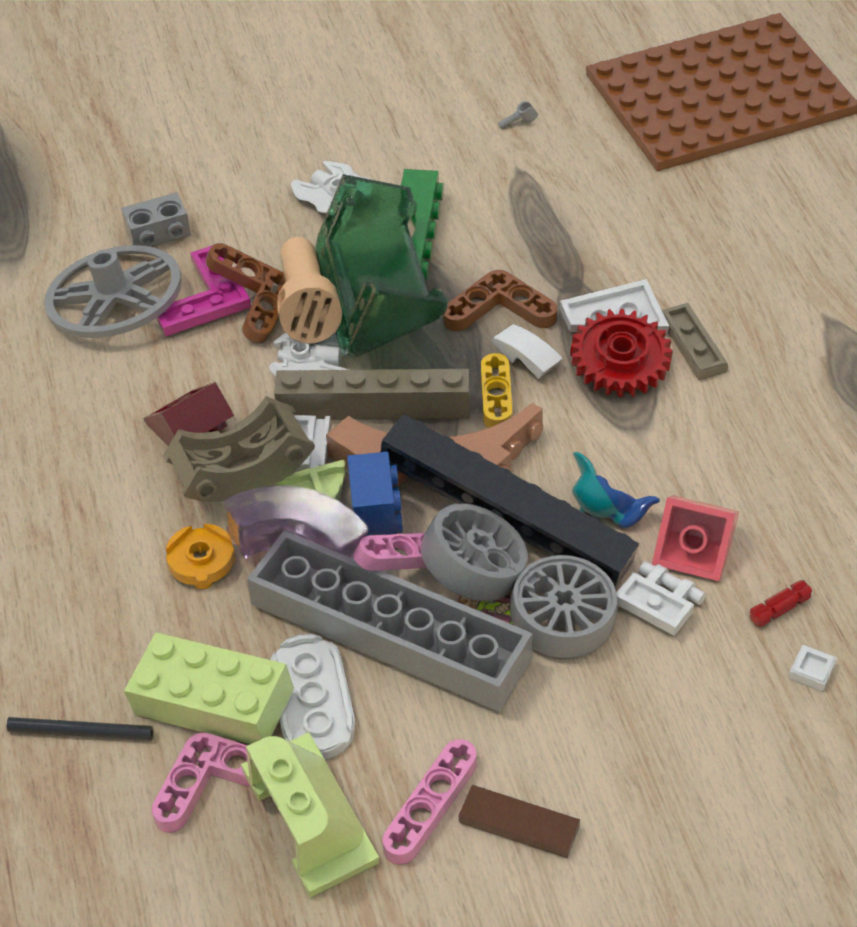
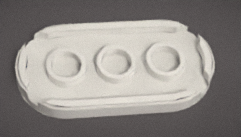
M300 634L290 637L280 644V649L277 650L276 654L274 651L270 659L287 665L294 686L292 695L280 717L283 739L291 741L309 732L323 758L329 759L343 752L350 745L355 734V718L341 655L338 648L332 642L329 644L327 641L322 640L321 636Z

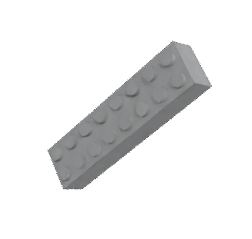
M285 530L247 578L251 605L498 712L501 711L533 659V633L384 571L366 570L359 566L353 558Z

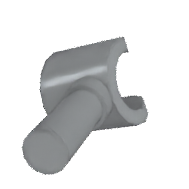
M523 101L518 105L515 113L499 121L498 125L500 128H503L521 118L529 123L538 117V113L529 102Z

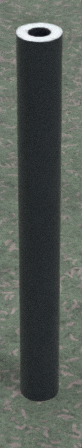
M8 717L6 724L8 732L135 740H152L154 734L153 726L19 717Z

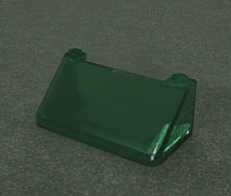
M343 174L319 230L315 250L321 276L328 278L336 287L342 308L341 323L336 330L342 356L352 358L362 356L438 320L441 315L446 313L448 299L443 290L433 288L430 293L428 292L407 225L410 218L415 216L417 203L413 199L410 187Z

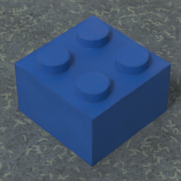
M388 452L347 455L356 547L365 536L403 533L401 512L395 513V511H401L400 491L398 487H392V485H398L397 466L390 465Z

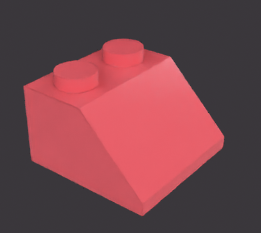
M675 495L667 497L652 565L660 564L667 569L720 581L732 545L739 511Z

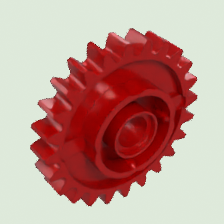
M608 309L607 316L597 312L595 321L586 318L585 326L578 325L577 334H573L570 349V356H572L571 365L576 366L577 376L584 375V384L594 382V391L604 387L606 395L615 390L619 397H622L624 391H628L632 397H635L636 389L645 394L647 393L648 385L656 388L658 380H665L666 371L670 370L673 349H670L671 339H665L666 330H657V321L647 323L648 315L637 318L635 310L630 315H626L624 309H620L619 314L615 315L611 309Z

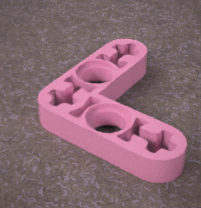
M203 732L191 736L185 743L153 802L152 814L158 829L171 833L184 827L211 775L250 787L242 772V767L232 769L226 765L227 761L234 756H242L247 762L246 746L248 745ZM205 747L209 748V752H203L200 758L197 759L196 751L202 752ZM186 775L194 776L197 779L196 783L190 788L184 789L176 785L177 781ZM175 804L177 814L171 813L168 818L164 817L163 811L170 812Z

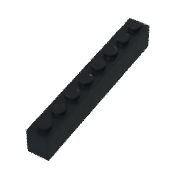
M403 414L382 439L380 452H388L390 465H396L399 472L457 504H471L492 511L513 526L523 541L550 556H574L597 565L609 576L615 589L634 561L640 543L632 540L627 534L610 528L596 517L579 511L567 501L559 500L543 491L536 484L519 478L510 470L488 461L479 453L468 450L450 437L441 435L428 428L419 420H414Z

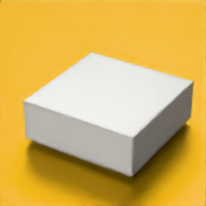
M802 645L790 670L788 679L823 692L836 665L837 657Z

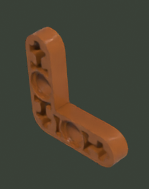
M214 244L206 256L205 262L207 267L214 273L257 293L243 323L242 332L252 342H264L272 331L278 317L277 298L283 284H285L284 273L226 244ZM218 256H219V257H222L224 260H223V261L219 260V259H218ZM241 268L251 269L255 276L245 275ZM273 283L278 285L276 293L270 291ZM260 302H268L274 310H265L260 305ZM258 319L263 321L260 330L255 328V323Z
M493 270L487 273L443 307V324L451 331L466 329L498 304H501L538 328H549L557 322V305L553 300L504 270ZM517 296H525L528 298V300L519 302L515 301L513 298ZM476 297L485 299L482 303H473L470 300Z

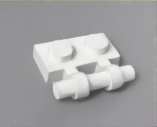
M644 561L639 569V573L646 576V578L633 572L616 593L618 606L675 636L693 613L694 604L688 600L701 605L706 597V593L696 588V583L686 578L681 580L669 574V569L662 565L654 566ZM663 585V586H665L666 588H668V589H670V590H672V591H674V592L672 593V592H670L669 590H667V589H665V588H663V587H661V586Z

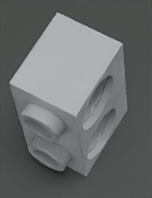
M177 192L121 208L125 229L132 245L153 247L191 236L188 215Z

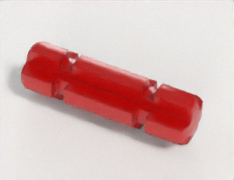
M805 580L795 582L790 585L791 589L785 588L764 601L765 605L759 603L751 608L750 620L757 627L771 622L770 618L776 619L797 606L796 602L801 604L810 599L812 588Z

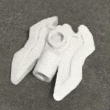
M323 161V166L327 172L322 170L314 172L311 177V183L299 180L291 182L294 195L299 200L309 201L315 205L318 212L323 213L346 212V206L349 204L353 205L356 202L357 196L360 195L363 199H366L372 190L370 178L357 175L353 172L351 166L331 161Z
M336 330L326 340L317 343H301L290 338L285 333L273 342L276 348H283V350L278 351V360L282 361V363L273 362L269 365V369L275 376L276 370H349L340 367L341 349L358 345L359 339Z

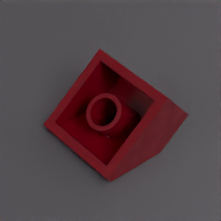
M213 382L189 391L143 419L157 436L169 446L178 429L194 433L221 431L228 426L225 421L233 417L234 414L217 383Z

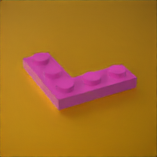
M212 246L190 252L192 263L204 282L207 291L173 302L164 313L156 318L165 337L251 307L250 298L243 286L214 273L207 267L205 260ZM218 256V259H219V260H221V261L224 260L222 257H219V256Z

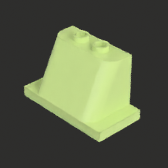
M309 732L291 741L277 736H269L246 746L247 762L241 764L242 772L258 802L271 796L296 843V858L292 859V866L310 898L379 864L377 852Z

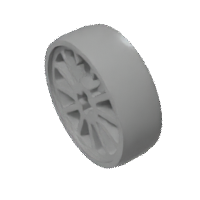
M453 504L440 510L432 519L421 544L422 558L430 573L442 585L454 593L477 601H494L506 596L513 589L518 576L525 569L528 560L526 545L513 526L492 511L471 504Z
M550 556L531 563L520 573L512 589L510 615L514 626L533 633V649L535 651L556 658H575L595 651L610 636L616 621L618 609L617 594L609 576L597 565L574 556ZM536 593H545V594H544V596H539V595H537ZM546 619L549 622L547 627H543L539 624L545 621ZM588 619L594 620L597 623L592 624ZM577 624L582 630L575 632L573 631V626ZM555 628L565 629L566 632H559L554 630Z

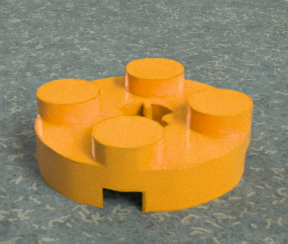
M203 524L204 528L192 529V525L177 531L169 539L166 546V561L168 569L175 579L188 585H194L197 589H207L212 586L213 582L218 581L230 571L236 559L232 540L224 529L216 525ZM203 551H207L206 556L202 558L194 557L195 552L201 554Z

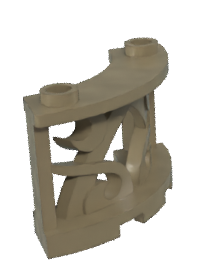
M265 396L261 404L249 416L236 424L237 428L221 434L219 431L194 433L178 429L163 457L166 463L173 464L184 486L182 493L185 498L206 502H223L246 498L278 484L301 466L314 450L315 444L308 439L295 418L296 411L293 406ZM261 454L257 460L246 465L230 469L225 468L230 463L247 456Z

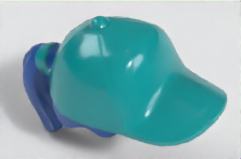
M579 452L573 453L581 475L572 488V494L580 505L581 512H587L597 518L609 517L620 527L629 528L641 520L651 506L660 502V499L656 496L635 499L629 494L611 488L604 477L597 475L593 464L586 456Z

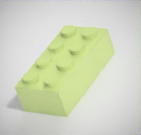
M155 632L124 692L134 714L137 716L250 745L265 737L272 736L292 695L294 686L285 663Z

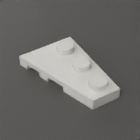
M647 279L560 301L559 309L570 332H577L578 325L585 326L586 318L595 321L597 312L607 316L608 309H611L617 315L620 309H624L626 315H630L635 310L637 318L648 315L647 323L657 321V330H666V334H668L669 325Z

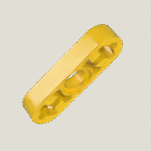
M499 353L488 354L481 360L483 419L485 426L490 428L513 417L509 360L506 356ZM492 368H498L499 376L492 375ZM493 388H500L505 392L501 395H492L488 391ZM501 407V416L495 417L494 408Z

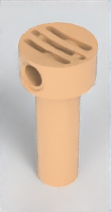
M294 237L287 240L280 251L285 284H283L277 298L279 320L283 330L290 338L301 343H317L326 340L336 332L341 323L342 308L336 287L328 278L321 276L314 245L306 238Z

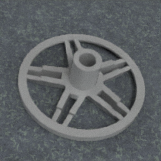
M129 245L100 250L71 264L53 280L45 295V310L50 322L57 329L69 335L83 338H102L123 334L144 326L164 313L172 305L180 292L182 275L176 260L168 253L157 248ZM144 254L154 256L157 259L151 262H141L123 271L118 255ZM87 265L89 266L93 277L92 281L69 284V287L59 289L61 284L72 274ZM170 269L171 282L161 299L151 295V291L141 287ZM88 303L82 312L84 316L79 324L63 319L54 307V305ZM116 303H121L143 312L122 322L100 326Z

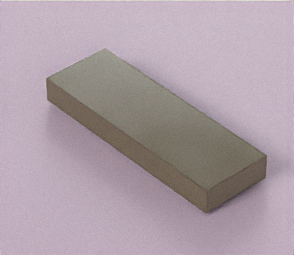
M689 303L662 310L669 325V335L698 380L728 371L727 361Z

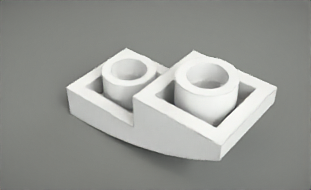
M514 324L491 340L511 363L520 359L538 379L558 366L563 359L538 336Z

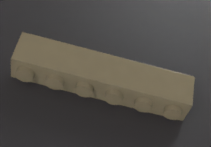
M469 369L276 370L275 400L293 406L296 411L295 415L316 416V419H325V416H330L331 420H344L347 416L353 419H400L403 414L412 419H469L470 417Z

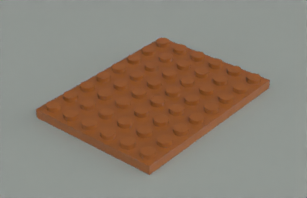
M781 13L586 66L587 77L656 171L857 114V100Z

